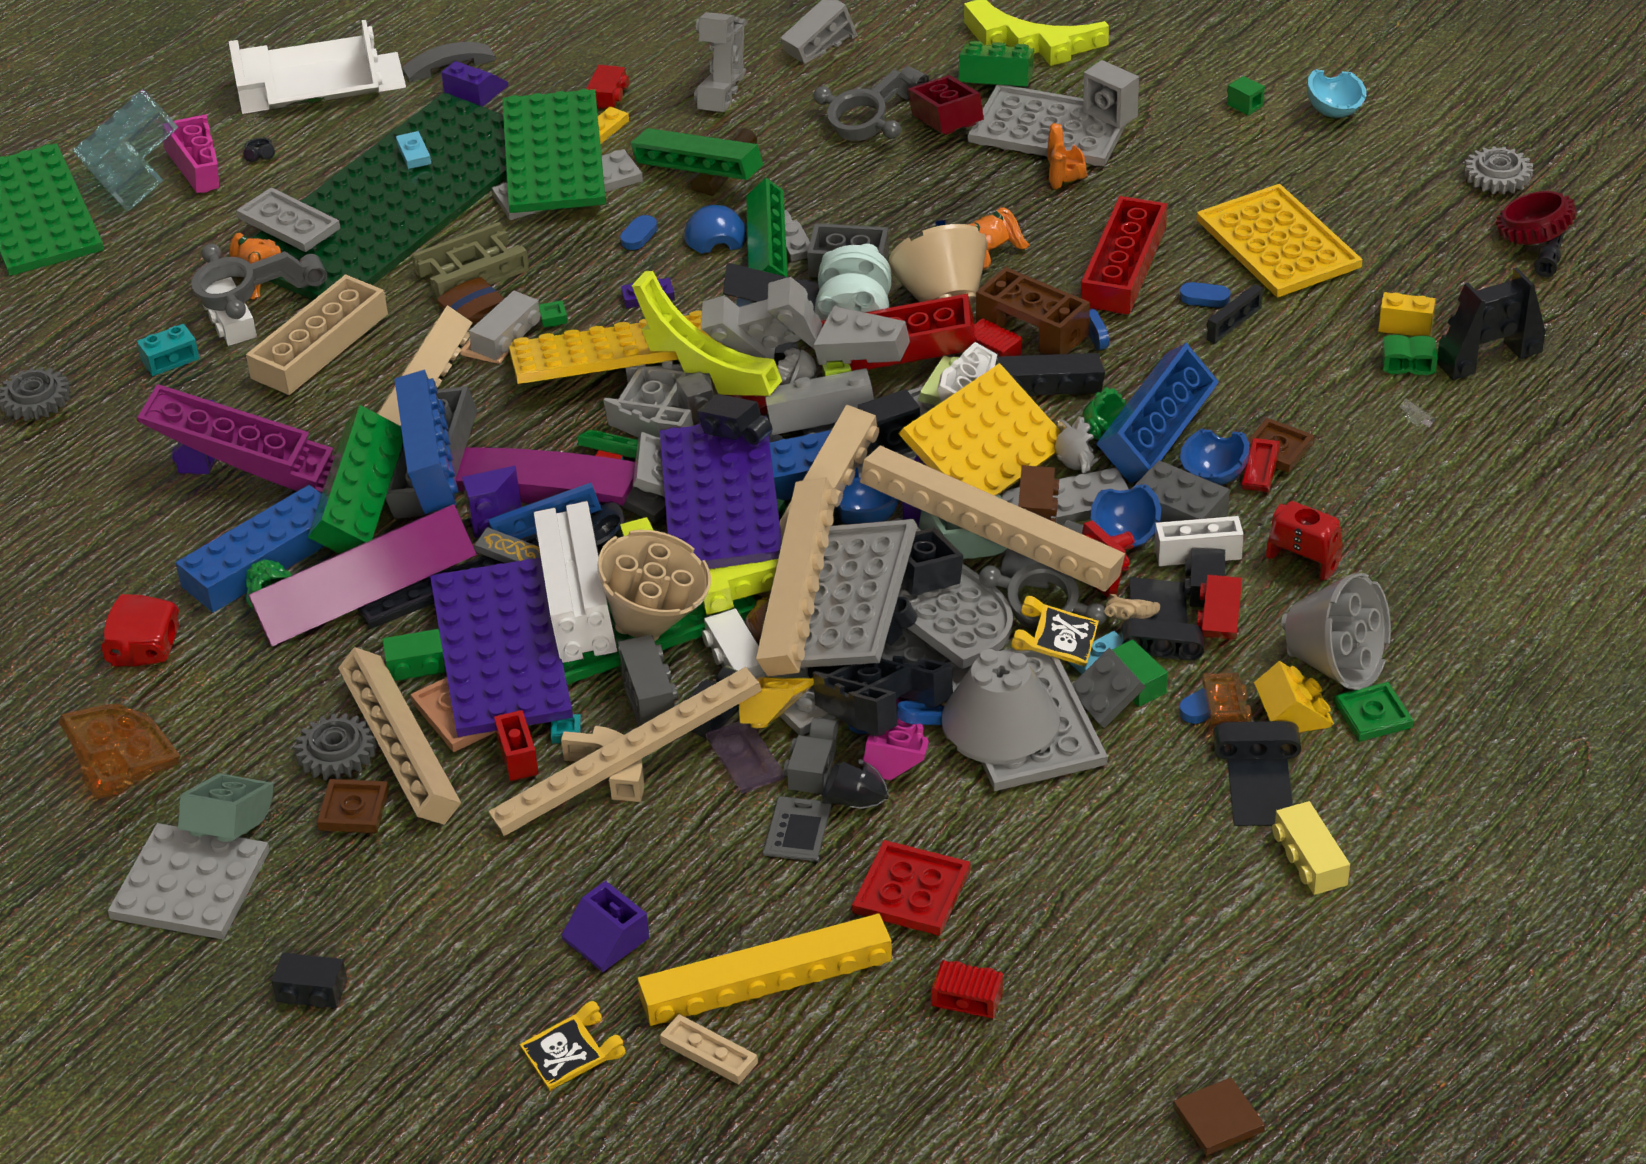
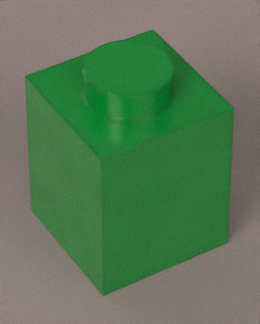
M1245 76L1228 85V106L1248 116L1264 106L1265 86Z

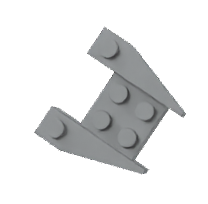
M705 12L697 20L696 33H699V41L711 42V51H714V58L710 64L711 74L696 87L694 92L697 109L724 112L731 105L732 94H736L738 86H735L736 82L742 81L746 73V69L743 68L744 27L748 24V20L740 19V17H735L734 15Z
M788 277L768 284L767 300L738 307L725 295L703 301L701 330L715 341L745 354L774 359L775 347L784 343L797 342L802 339L814 349L813 344L822 329V322L818 314H815L813 311V303L808 300L806 289L792 277Z
M672 361L662 362V366L646 367L645 364L626 367L628 385L619 399L604 398L608 425L638 438L641 432L660 438V430L694 426L691 410L682 409L678 406L676 379L695 373H684L681 364L673 365ZM702 373L712 388L713 397L716 396L718 392L710 373Z

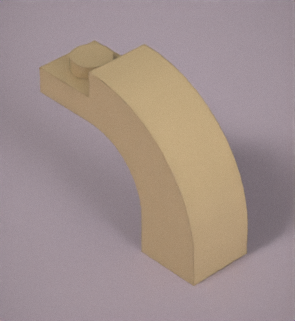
M595 726L593 734L563 732L561 742L564 761L577 762L623 736V734L601 726ZM642 759L610 776L612 800L641 802L644 791Z

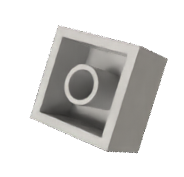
M1103 60L1084 72V113L1119 129L1138 116L1139 76Z

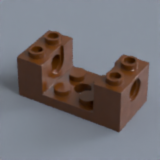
M1004 267L976 291V323L984 318L985 321L988 320L989 323L992 322L1004 328L1007 321L1016 317L1039 327V352L1045 355L1068 354L1089 335L1090 302L1010 268Z

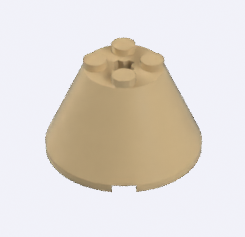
M947 224L923 230V236L912 241L910 238L905 239L890 254L888 263L892 274L919 302L967 293L970 305L972 306L976 302V291L979 290L987 250L986 236L984 233L981 234L977 227L967 224Z
M633 530L629 531L627 536L618 539L616 536L611 538L603 546L597 562V571L614 622L616 623L615 628L619 633L628 634L636 638L652 634L654 641H656L661 634L705 600L711 585L710 570L705 560L701 561L693 553L694 548L691 545L663 532Z

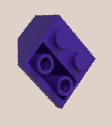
M604 881L581 898L561 937L562 940L595 967L604 972L650 938L647 913L607 881Z

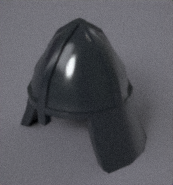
M859 759L858 763L862 764L859 769L845 762L833 765L824 787L821 803L863 809L879 805L888 799L889 794L887 785L878 770L869 763Z

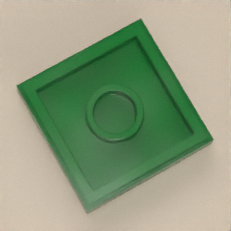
M1389 682L1335 695L1334 703L1359 742L1413 728V718Z

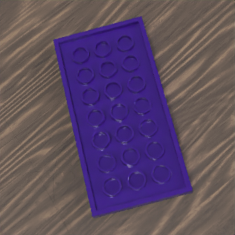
M701 424L660 430L668 534L691 545L694 548L693 553L701 561L705 560L709 569L778 559L782 538L769 435L757 445H752L745 440L743 434L736 440L704 434Z
M541 558L430 575L457 737L496 731L494 716L523 710L527 725L573 718L563 663L559 657L551 621Z

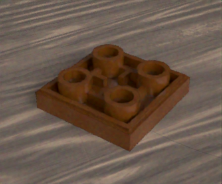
M1232 1077L1173 1100L1174 1110L1206 1156L1265 1131L1264 1122Z

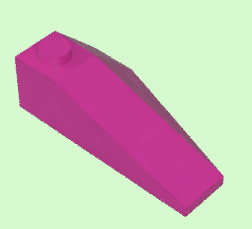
M900 697V698L896 699V705H898V703H900V702H902V701H912V700H908V699H905V698H901V697ZM897 718L898 726L886 731L884 735H869L863 761L877 769L883 780H892L920 763L925 758L929 744L928 738L923 735L924 728L922 724H909Z

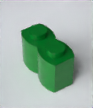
M1388 335L1383 337L1381 348L1383 371L1390 374H1404L1408 372L1416 375L1434 374L1438 360L1436 340L1429 336L1408 338L1403 335Z

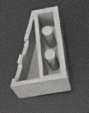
M821 0L781 37V41L787 54L805 64L826 53V49L831 46L838 47L842 45L843 40L849 37L853 39L858 35L847 6L838 0Z
M833 306L813 345L819 365H825L827 361L840 360L843 361V364H849L852 360L867 359V363L893 362L901 360L910 343L905 321Z

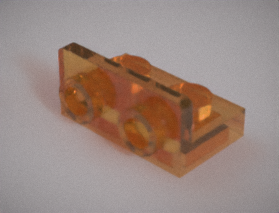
M1238 672L1203 674V687L1211 724L1251 722L1250 705H1245L1247 700L1246 685L1240 683Z

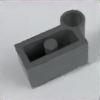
M814 717L811 723L810 736L798 735L797 739L793 738L790 750L791 759H786L783 770L784 777H788L789 790L823 794L837 753V720Z

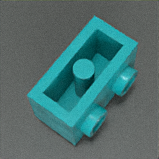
M184 324L173 326L157 334L148 335L146 338L137 341L141 361L152 376L200 359L196 339Z

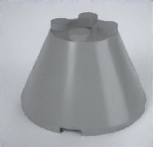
M1365 573L1350 574L1296 602L1291 607L1289 613H1285L1282 616L1281 626L1285 630L1287 653L1290 657L1300 659L1344 687L1354 690L1369 687L1377 680L1386 662L1385 659H1382L1385 644H1390L1391 637L1390 613L1385 594L1379 583L1371 581L1368 578L1369 575Z
M986 649L980 653V657L973 663L946 702L942 713L944 735L947 740L950 739L957 746V751L971 759L989 764L1018 763L1026 761V756L1037 751L1042 753L1053 743L1060 726L1058 707L1028 664L1027 657L1022 653L995 651L993 649Z

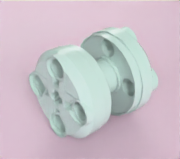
M872 244L847 245L826 252L823 255L818 273L819 292L815 302V314H818L821 321L827 320L833 306L864 313L889 308L888 293L891 288L892 272L889 263L879 253L877 247Z

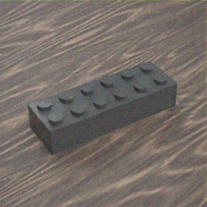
M468 386L439 389L436 394L438 399H442L446 410L444 415L448 424L447 432L451 441L449 446L453 455L452 463L456 476L477 413V408ZM402 444L386 494V501L394 519L425 516L434 513L424 514L407 472L404 444Z

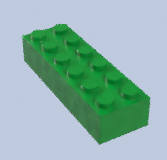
M359 405L346 422L307 538L339 554L372 540L403 444L400 425Z

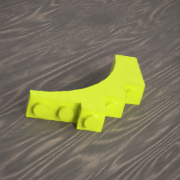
M975 0L964 3V23L976 38L983 42V45H992V43L999 42L1005 43L1009 47H1015L1016 44H1026L1029 48H1034V53L1039 52L1050 66L1071 61V55L1109 45V25L1105 21L1089 25L1052 26L1015 18L995 8L987 0Z
M644 271L632 285L634 294L647 322L642 328V332L650 351H676L684 373H710L718 394L770 396L782 382L774 359L754 357L737 352L718 343L689 322L668 298L653 271Z
M647 517L620 524L623 536H627L629 531L653 530ZM778 559L709 569L711 585L703 601L706 614L710 615L734 608L733 600L772 590Z

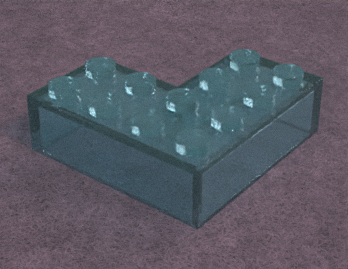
M142 89L121 109H118L105 123L97 127L96 131L88 138L80 142L73 152L128 212L163 181L146 162L144 157L172 134L178 126L156 101Z

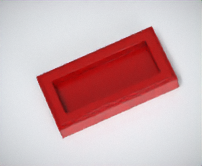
M1252 439L1249 459L1241 484L1242 489L1262 492L1270 491L1280 450L1279 441Z

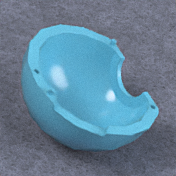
M1316 69L1308 77L1307 95L1314 109L1319 113L1331 118H1344L1352 115L1360 108L1366 99V88L1363 82L1352 72L1341 71L1338 76L1328 78L1324 76V70Z

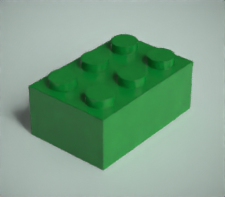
M970 41L969 44H965L959 55V81L1028 87L1033 76L1034 48H1029L1026 44H1016L1015 47H1008L1005 43L999 42L992 43V45H983V42Z

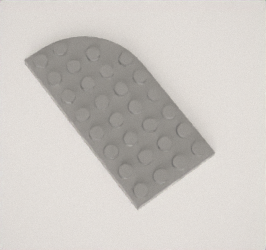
M964 564L962 565L960 584L911 596L902 586L900 588L898 597H906L917 613V621L908 629L961 669L973 665L983 650L993 649L999 651L1010 637L1013 613L1008 600L996 587H984L980 583L979 575Z

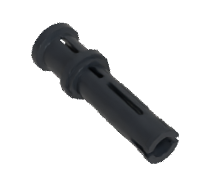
M1566 231L1556 238L1546 241L1545 246L1539 250L1538 259L1534 265L1538 275L1551 277L1556 273L1557 263L1561 258L1559 249Z

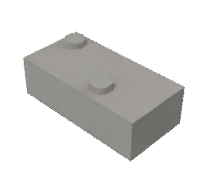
M867 368L815 379L808 377L799 378L794 381L795 383L777 386L770 396H765L769 419L773 428L772 434H781L836 423L846 404L858 409V404L874 400Z

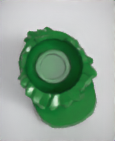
M1105 387L1101 393L1097 392L1096 397L1083 410L1082 417H1084V422L1090 425L1088 433L1093 435V439H1100L1126 406V400L1122 399V395L1118 394V391H1115L1114 388L1109 389Z

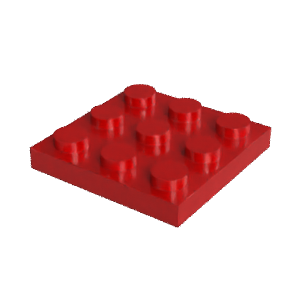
M884 840L852 904V913L865 917L880 914L885 922L941 936L970 873L971 862Z

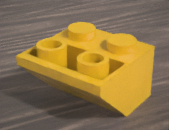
M1278 661L1254 682L1270 721L1293 722L1299 727V732L1330 728L1334 724L1329 713L1331 711L1330 706L1320 693L1322 691L1321 686L1315 679H1308L1303 676L1296 667H1289Z

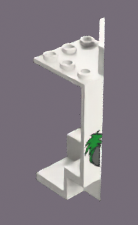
M362 20V36L268 50L267 45L239 49L238 40L228 41L242 114L406 88L398 52L377 55L376 48L374 49L372 26L367 27L366 20Z

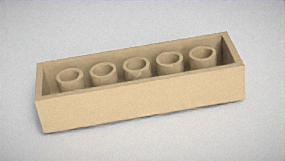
M344 275L246 354L250 378L285 394H292L388 315L384 290Z

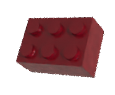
M950 75L908 88L912 115L942 134H951L955 132V129L976 125V122L984 120L980 93Z

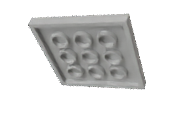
M157 823L109 907V918L224 940L270 852L268 842L237 837L234 841L224 842L217 840V836H192L189 834V831L180 830L177 826Z

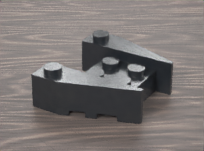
M1517 267L1513 268L1512 280L1478 291L1469 283H1465L1458 298L1460 305L1456 314H1451L1448 320L1449 330L1446 335L1441 336L1439 341L1437 364L1452 380L1475 374L1479 345L1503 337V342L1519 359L1542 353L1545 328L1534 284Z
M893 656V661L881 658L880 663L847 665L830 674L815 671L813 672L815 705L855 729L868 732L871 736H881L886 731L898 726L896 699L901 697L920 702L929 708L939 707L943 702L947 701L953 693L952 665L919 658L917 662L910 663L905 662L904 656Z

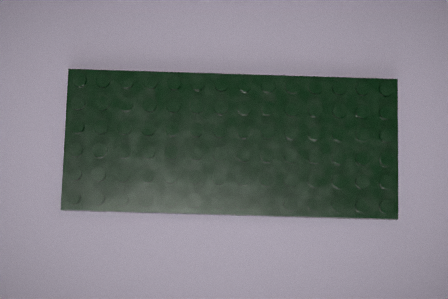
M443 92L300 201L339 220V230L307 252L264 231H260L253 237L274 241L275 245L280 247L281 253L287 252L298 261L305 255L315 254L320 258L327 273L326 281L319 286L306 285L297 288L283 277L275 278L269 282L311 300L316 299L344 275L370 285L375 284L490 192L493 187H496L507 178L504 116L486 107ZM419 131L430 155L431 164L408 169L397 146L396 136Z

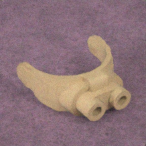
M1109 594L1104 611L1109 617L1115 616L1116 619L1125 621L1131 618L1145 619L1158 613L1160 604L1140 599H1123L1115 594Z

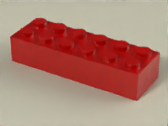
M1124 196L1118 197L1081 281V299L1090 302L1091 309L1112 311L1119 314L1131 313L1166 229L1167 203Z
M968 293L865 312L905 321L910 343L900 361L867 363V359L852 360L849 365L851 371L864 368L868 370L955 353H964L976 342L974 317ZM826 320L821 321L822 327L825 324Z

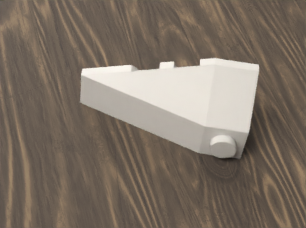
M974 342L960 358L956 359L940 375L937 390L941 402L992 369L996 364L997 354Z

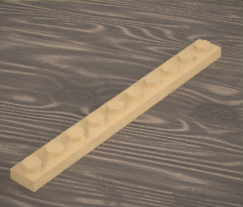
M744 667L488 812L500 832L505 836L762 691L760 684L751 672Z

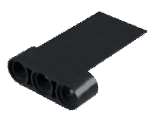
M727 262L723 294L753 302L767 300L768 284L788 277ZM802 278L800 280L794 279L806 289L808 293L807 298L809 301H812L815 313V302L819 292L818 282Z
M1130 577V599H1140L1153 603L1158 602L1160 610L1150 618H1131L1123 622L1121 626L1122 644L1133 639L1152 657L1196 660L1202 657L1204 654L1202 628L1198 625L1187 623L1186 595H1184L1185 583Z
M1288 721L1223 722L1218 724L1213 730L1215 753L1219 758L1228 760L1234 826H1272L1275 824L1276 810L1293 806L1288 759L1297 757L1302 750L1299 727L1295 723Z

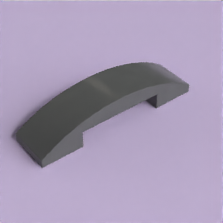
M477 42L450 43L432 48L416 56L403 66V72L409 82L431 77L430 69L449 65L455 61L460 62L471 59L474 66L495 61L496 56L489 45Z

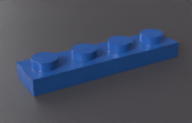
M591 482L489 519V523L493 530L521 539L537 533L534 512L555 508L556 513L567 511L566 505L588 501L590 514L602 509Z

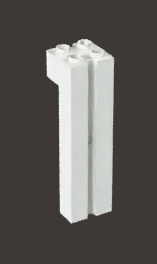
M588 501L566 505V512L556 513L555 508L534 512L550 616L562 663L583 659V652L594 651L595 656L617 652L608 603L597 571L599 556Z

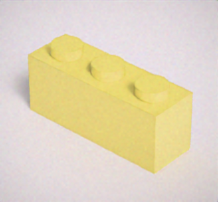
M1310 801L1276 810L1275 824L1272 825L1273 835L1277 842L1281 841L1290 863L1296 865L1303 884H1307L1314 895L1347 886L1350 863Z

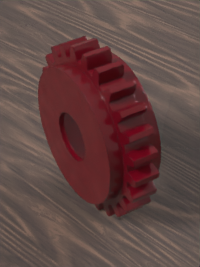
M1538 191L1520 196L1511 201L1504 210L1500 211V215L1496 217V225L1499 236H1503L1504 240L1509 239L1510 242L1524 245L1538 244L1556 238L1565 232L1569 225L1573 224V220H1576L1577 211L1573 199H1570L1568 195L1563 196V193L1554 191Z

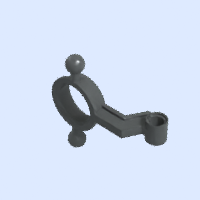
M906 66L901 72L893 69L872 90L863 88L852 89L835 97L829 88L820 86L814 91L813 97L815 102L820 105L830 104L827 111L828 120L841 138L850 141H860L868 139L882 130L886 138L895 139L901 133V126L895 120L885 121V103L895 94L908 100V88L929 82V76L910 66ZM868 106L877 109L875 116L870 121L861 125L849 126L838 120L844 112L854 107Z
M207 244L203 247L201 253L202 258L207 264L194 274L191 285L195 295L201 299L202 304L206 308L216 311L226 310V314L230 318L240 319L246 313L244 303L252 296L256 285L283 277L297 288L306 285L319 286L326 281L327 273L320 258L315 254L305 255L298 261L287 252H282L250 264L248 261L238 257L221 258L222 252L219 246ZM231 276L244 278L239 286L230 291L219 294L206 292V289L212 283L222 278Z
M1069 520L1065 522L1064 527L1082 534L1083 525ZM1042 563L1031 564L1020 569L1014 574L1012 579L1001 575L999 569L994 566H986L980 571L979 580L984 587L994 588L1000 586L1008 589V602L1013 615L1027 628L1037 630L1040 616H1024L1021 613L1022 605L1019 602L1018 594L1025 585L1037 581L1053 583L1065 592L1067 603L1061 610L1099 621L1098 625L1103 624L1107 618L1103 605L1093 603L1088 606L1078 602L1079 592L1073 577Z

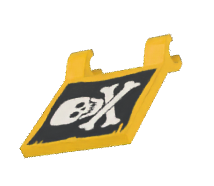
M1026 596L1021 613L1028 617L1040 616L1035 637H1032L1024 630H1016L1011 647L1019 651H1036L1086 667L1099 621L1045 605L1033 596Z
M595 1001L586 1003L575 1015L520 1044L522 1051L549 1091L606 1060L619 1059L625 1055L626 1050L623 1046V1040L619 1035L611 1036L599 1048L585 1028V1026L595 1025L602 1020V1015L599 1012L600 1008Z

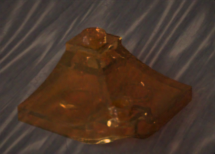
M106 704L61 714L58 722L77 755L83 772L82 780L96 799L120 794L124 788L158 770L177 765L181 757L152 718L143 712L129 709L120 704Z

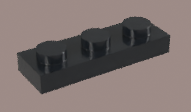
M1254 284L1246 291H1243L1232 302L1226 304L1215 315H1212L1206 324L1207 340L1216 344L1262 308L1263 288Z

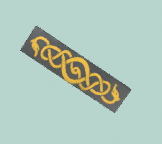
M488 527L475 544V552L504 563L541 558L538 546Z

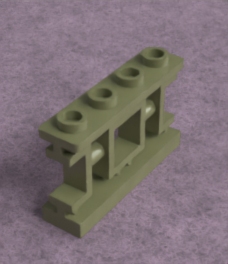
M500 222L412 255L414 271L417 276L423 277L431 273L434 275L430 278L432 291L436 292V299L457 285L475 278L482 277L488 284L492 285L529 271L527 250L523 246L516 245L508 249L505 247L509 245L508 235L505 230L503 231V226ZM474 257L478 258V260L465 265L461 263Z

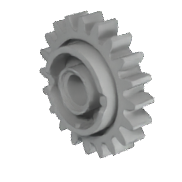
M1495 146L1492 149H1487L1484 147L1482 152L1475 150L1474 155L1468 156V160L1465 162L1464 176L1468 177V183L1474 182V188L1481 186L1483 192L1488 190L1492 194L1496 192L1505 194L1507 191L1515 193V188L1523 190L1524 185L1529 186L1533 175V164L1529 163L1530 158H1523L1524 153L1516 154L1515 149L1508 150L1506 147L1496 148Z

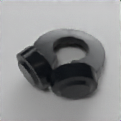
M255 138L249 140L244 145V158L249 162L257 161L259 158L269 160L275 155L272 140L268 138Z

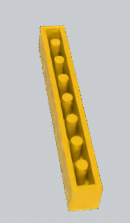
M875 914L638 977L640 1000L650 1026L667 1023L674 1020L678 1014L684 1017L697 1015L712 1009L727 1007L738 1002L760 998L764 995L790 990L801 985L820 982L827 978L891 962V938L880 914Z

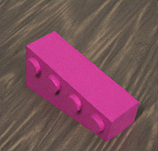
M207 114L162 123L163 148L196 193H205L219 188L218 162L215 149L213 148L212 136L210 135Z

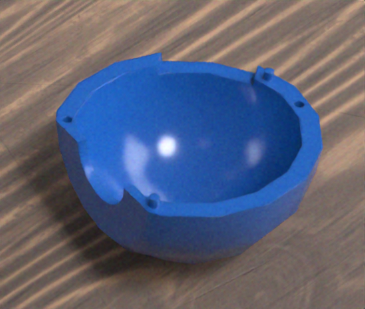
M704 206L697 210L687 221L684 230V240L689 247L701 254L711 252L712 247L718 243L727 244L730 250L740 249L746 242L745 224L734 210L726 206Z
M1200 429L1184 443L1181 448L1180 460L1186 472L1222 486L1238 478L1247 465L1249 442L1243 432H1232L1231 437L1221 438L1216 436L1212 430Z
M854 478L851 485H846L842 501L838 507H835L838 518L842 523L850 525L885 522L894 514L899 502L898 499L860 483L861 478Z
M1146 484L1135 485L1129 490L1105 489L1097 494L1092 503L1090 519L1099 525L1110 537L1126 531L1131 532L1135 540L1133 548H1137L1155 535V525L1160 523L1162 508L1158 496Z

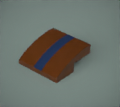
M482 277L450 289L437 299V304L443 310L448 305L473 322L471 325H476L484 318V314L492 311L505 298Z

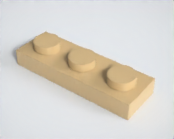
M680 1014L660 1034L661 1044L738 1085L758 1064L757 1055Z

